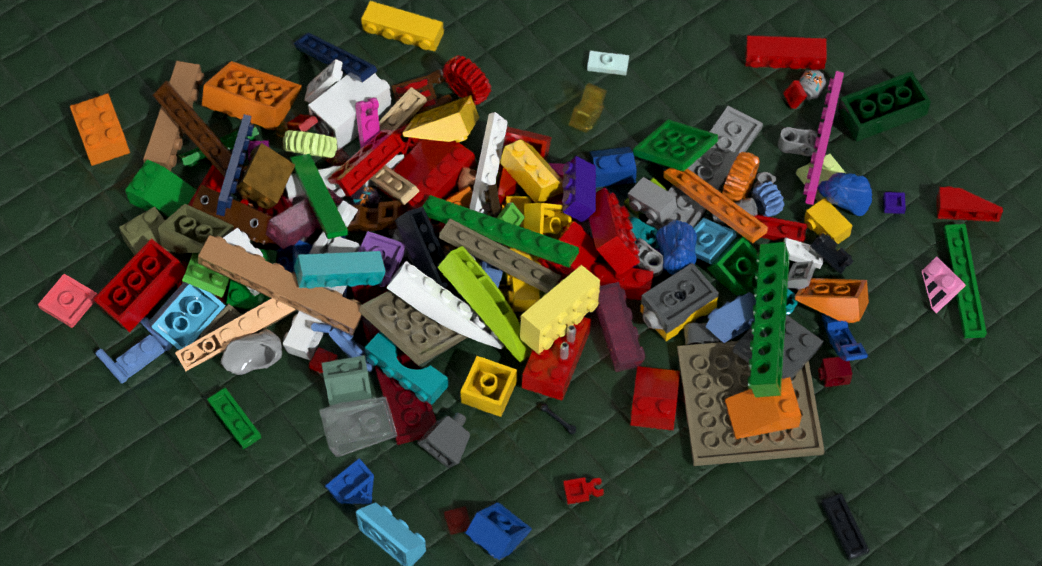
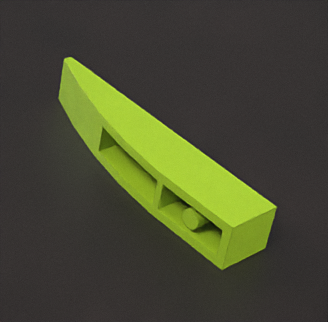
M463 246L451 251L438 266V269L519 362L529 358L532 349L520 339L521 325L501 291Z

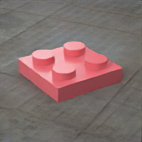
M63 274L40 301L38 306L41 310L73 328L95 302L93 299L98 294Z

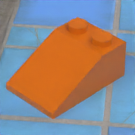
M811 278L809 286L798 290L795 300L838 321L855 323L861 320L869 303L867 280Z
M790 377L782 379L781 396L755 398L752 389L725 399L735 439L797 428L800 425L802 415Z

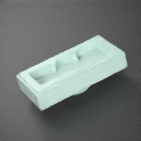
M590 51L587 71L626 75L629 55Z

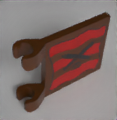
M439 69L430 75L393 85L392 89L396 103L411 87L427 99V102L415 115L452 102L450 95H445L437 100L432 83L439 84L445 81L443 71Z

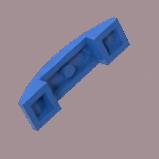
M822 313L826 333L839 358L843 361L867 358L864 347L861 343H856L851 334L848 322L838 321Z

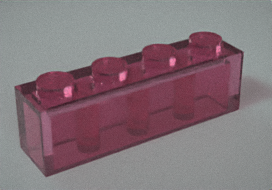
M327 187L336 207H338L343 199ZM307 198L270 219L266 235L282 249H285L290 245H295L300 239L310 236L314 231L322 227Z
M619 282L602 285L599 287V304L596 312L615 371L620 372L641 366L645 359V352L638 342V330L636 327H633L631 321V309L627 308L625 303V291L620 287Z

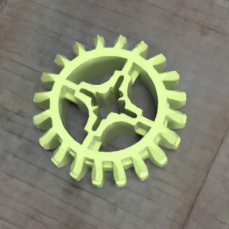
M292 130L286 131L283 137V149L288 152L332 158L337 151V139L334 137Z

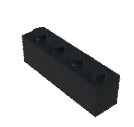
M424 207L407 211L398 217L395 222L414 266L446 290L453 286L438 269V266L446 257Z

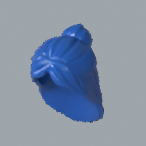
M838 172L818 185L820 194L823 197H827L830 203L851 211L856 216H863L872 203V189L868 179L864 176Z
M673 220L657 231L656 240L659 245L660 254L663 256V267L669 274L674 275L691 263L695 265L697 259L695 254L697 234L691 225L687 222Z

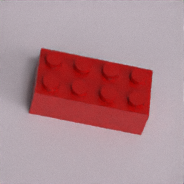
M604 187L596 193V211L589 217V222L597 251L617 274L621 275L640 263L638 256L640 250L635 244L637 239L631 230L633 225L628 219L630 216L625 206L621 207L613 192L609 193Z
M151 238L93 300L130 333L184 276L186 268L177 258Z

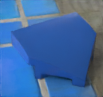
M359 458L330 481L325 488L339 503L371 504L374 476Z

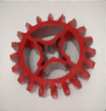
M459 55L446 62L442 69L443 77L453 90V93H456L460 98L471 95L474 105L480 104L487 99L491 92V85L488 83L489 79L485 77V73L476 66V63H472L470 59Z

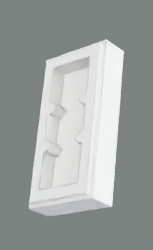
M785 237L783 242L786 243L789 251V260L798 263L814 261L815 268H821L823 258L810 247L811 245Z

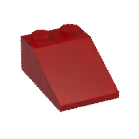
M637 366L630 426L674 430L680 371Z

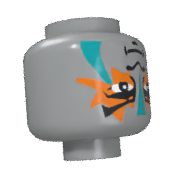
M807 70L799 79L807 94L805 98L807 100L818 98L826 86L824 75L818 70Z

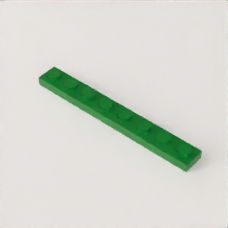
M432 195L428 197L422 206L428 218L447 224L449 219H452L493 241L570 268L579 254V247Z

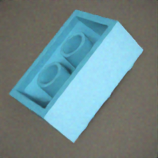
M183 282L149 320V324L172 345L181 350L192 344L226 305L214 294Z
M375 502L359 509L356 512L359 530L402 566H413L426 552L425 539L417 532L415 534L412 533L403 520L395 519L392 516V512L383 505L381 507Z

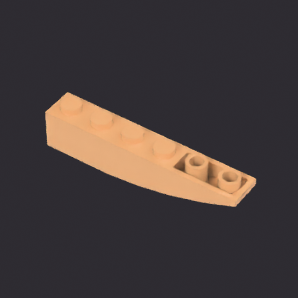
M272 298L177 351L175 354L185 371H188L224 352L230 342L256 334L297 310Z

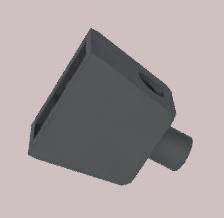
M455 413L453 418L445 416L437 420L419 439L417 444L447 468L459 464L470 437L469 432L462 427L466 417L460 413Z

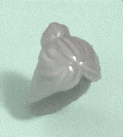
M263 329L259 333L234 340L227 345L221 359V364L227 371L236 375H243L256 369H267L282 356L281 340L268 329Z

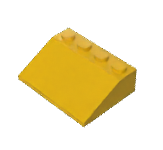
M471 95L415 115L403 131L404 137L445 142L454 140L461 142L466 140L479 119Z

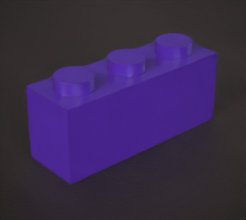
M575 156L563 167V213L584 222L596 211V166Z

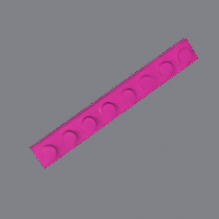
M836 71L835 78H830L828 90H831V93H827L825 105H828V108L823 107L821 119L825 121L819 124L817 134H821V137H816L814 149L818 150L812 154L810 164H814V167H809L807 179H810V183H805L803 192L804 195H807L806 204L814 205L843 80V72Z

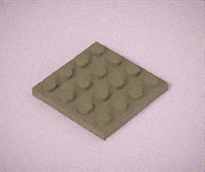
M390 290L362 304L359 312L418 366L468 338L424 315Z

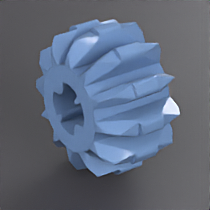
M771 181L757 185L751 193L759 213L766 217L779 214L784 206V197L781 196V191Z

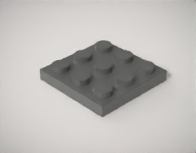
M786 315L782 379L790 377L792 380L823 345V341L788 315ZM751 328L733 347V352L748 363L749 358H752L750 341L754 338Z

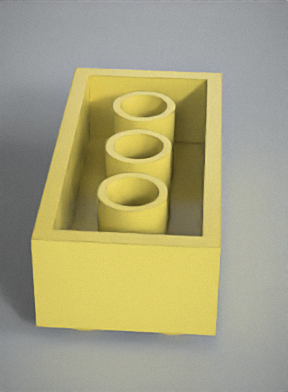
M582 265L521 315L520 339L537 354H540L544 349H549L558 337H563L567 333V328L570 325L579 324L589 311L593 312L599 304L600 280Z

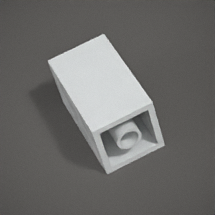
M376 73L363 83L346 75L308 105L309 114L315 116L318 120V123L313 125L312 128L318 134L336 138L337 151L339 152L359 136L355 109L356 102H366L369 98H377L379 108L377 109L379 119L392 108L389 84L384 79L381 80L377 77Z

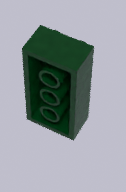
M911 71L841 97L838 113L857 142L926 116L931 101Z

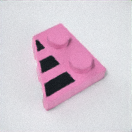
M938 257L922 270L931 308L935 313L940 311L966 286Z

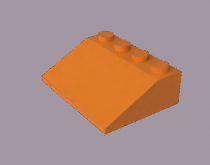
M230 61L204 84L202 106L242 119L244 114L252 116L251 123L274 131L283 122L301 91L302 85Z

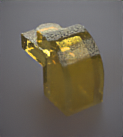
M588 83L585 87L581 103L574 107L569 125L585 133L590 131L603 111V102L607 91Z

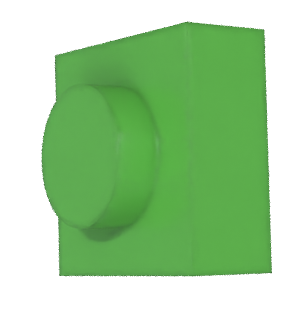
M513 202L507 203L497 219L517 226L525 218Z

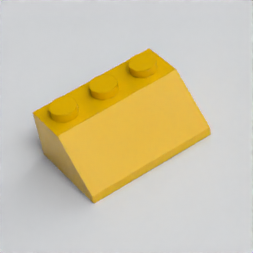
M520 139L504 147L500 164L535 203L544 202L563 193V180L533 146Z

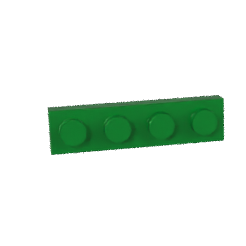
M254 126L252 137L248 136L250 141L254 140V136L259 134L256 126ZM239 130L219 138L228 150L234 148ZM198 147L179 155L181 163L189 167L198 164L200 159L206 157Z

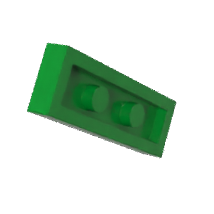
M223 388L207 399L210 406L243 450L261 439L259 431L226 388Z

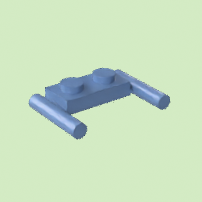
M146 316L140 322L151 335H148L118 357L116 363L113 362L103 349H99L96 352L98 358L120 383H125L129 377L172 347L168 340L150 326L149 319Z
M313 323L311 325L312 331L329 333L330 337L349 358L365 355L366 360L365 348L355 342L353 335L328 324ZM366 360L367 371H373L374 366Z

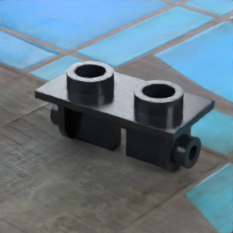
M819 234L810 247L828 262L832 268L842 274L845 268L853 263L852 256L842 247L836 250L835 247L838 244L828 234Z

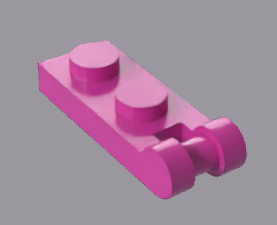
M375 97L369 98L366 102L359 101L355 104L360 148L365 146L380 132L377 110L379 103Z

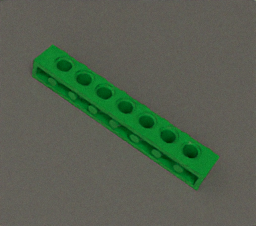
M785 242L760 244V253L756 255L759 268L755 271L757 287L754 288L756 304L753 305L755 322L751 324L754 338L750 341L752 358H749V369L751 376H748L747 379L748 388L752 389L755 398L781 396L790 257Z

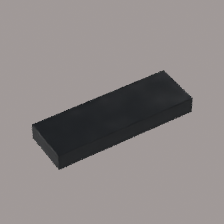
M842 493L821 500V505L848 561L869 554L870 550Z

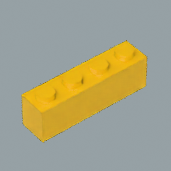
M372 1L369 2L361 18L364 31L384 36L387 39L401 41L407 45L418 46L424 50L436 51L444 34L443 22Z

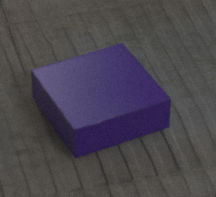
M884 192V213L905 214V193Z

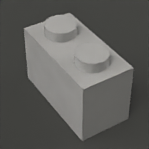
M644 177L628 192L631 208L642 212L650 220L657 221L660 224H663L677 209L675 195Z

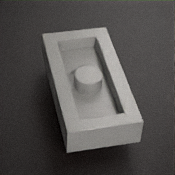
M814 261L793 263L788 275V288L803 289L809 286L815 270Z

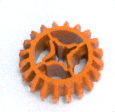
M743 151L739 153L728 173L722 191L723 195L733 202L746 199L758 172L760 163L758 157L749 152Z

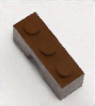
M399 201L379 202V208H366L360 204L352 205L358 211L347 229L351 233L396 229L395 220L406 213L408 207Z

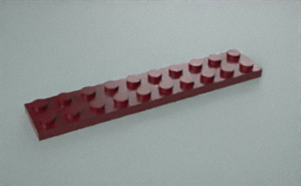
M387 284L385 287L378 285H356L351 287L354 299L361 304L389 291ZM362 315L361 323L367 343H369L380 330ZM399 348L398 361L409 369L419 370L420 366ZM374 366L397 445L419 440L436 422L432 405L427 401L422 402L413 391L404 389L398 380L394 377L389 378L379 366Z

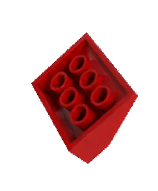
M422 139L393 171L419 189V192L405 204L408 207V211L422 207L430 195L444 200L458 186V180L463 168L474 169L477 164L474 153L455 140L445 142ZM377 186V188H378L380 191H382L384 194H386V195H387L388 197H390L392 200L398 201L397 199H395V198L392 197L390 194H388L387 192H385L384 190H382L380 187Z

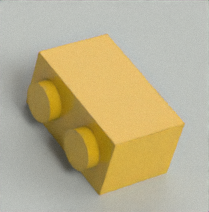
M823 198L809 208L804 219L808 229L813 230L817 235L822 233L828 234L837 244L850 236L853 226L826 198Z

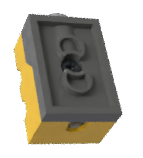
M691 263L642 295L641 313L643 314V320L649 328L656 329L663 339L668 341L677 335L686 324L695 323L701 316L705 317L716 309L718 292L698 268Z

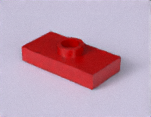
M300 114L286 123V127L288 130L305 132L318 123V120L315 116Z

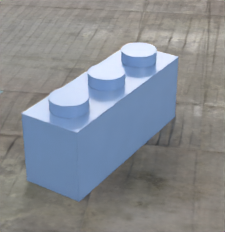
M750 292L743 296L739 295L731 303L726 302L722 308L714 309L708 316L710 320L706 328L723 343L750 329L752 322H755L753 305L756 304L754 295Z

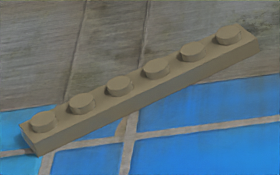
M449 219L440 232V239L458 248L463 246L469 254L545 293H548L557 286L561 279V275L452 219Z

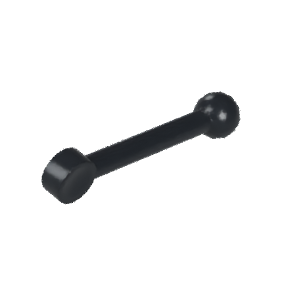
M546 403L541 404V411L547 412L566 427L570 435L576 433L574 425L567 424L551 411Z

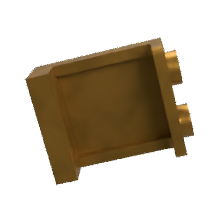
M260 143L252 150L250 154L252 159L241 181L237 183L236 190L244 197L255 201L258 206L269 210L278 203L295 164L263 143Z

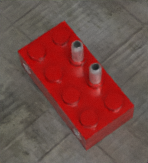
M583 317L579 324L570 325L563 337H558L549 349H544L540 354L532 350L522 375L523 389L563 401L590 334L591 319Z

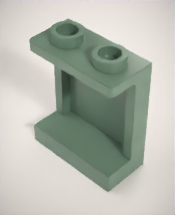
M365 355L322 363L331 412L373 404Z

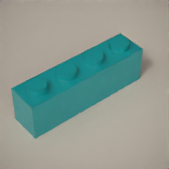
M380 251L302 254L297 256L294 266L298 287L309 289L315 287L333 288L336 286L353 287L356 285L373 286L382 283L386 272Z

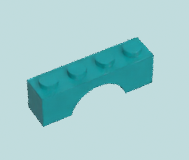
M380 331L365 347L366 360L373 366H379L389 378L394 377L398 380L404 389L413 391L422 402L427 401L432 405L448 388V378L432 366L419 370L403 366L397 359L399 348Z

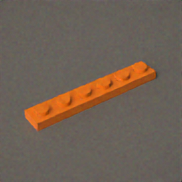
M670 167L664 172L666 180L751 243H754L767 233L768 227L688 168L683 172Z

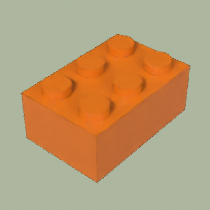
M109 94L70 106L91 166L130 153Z

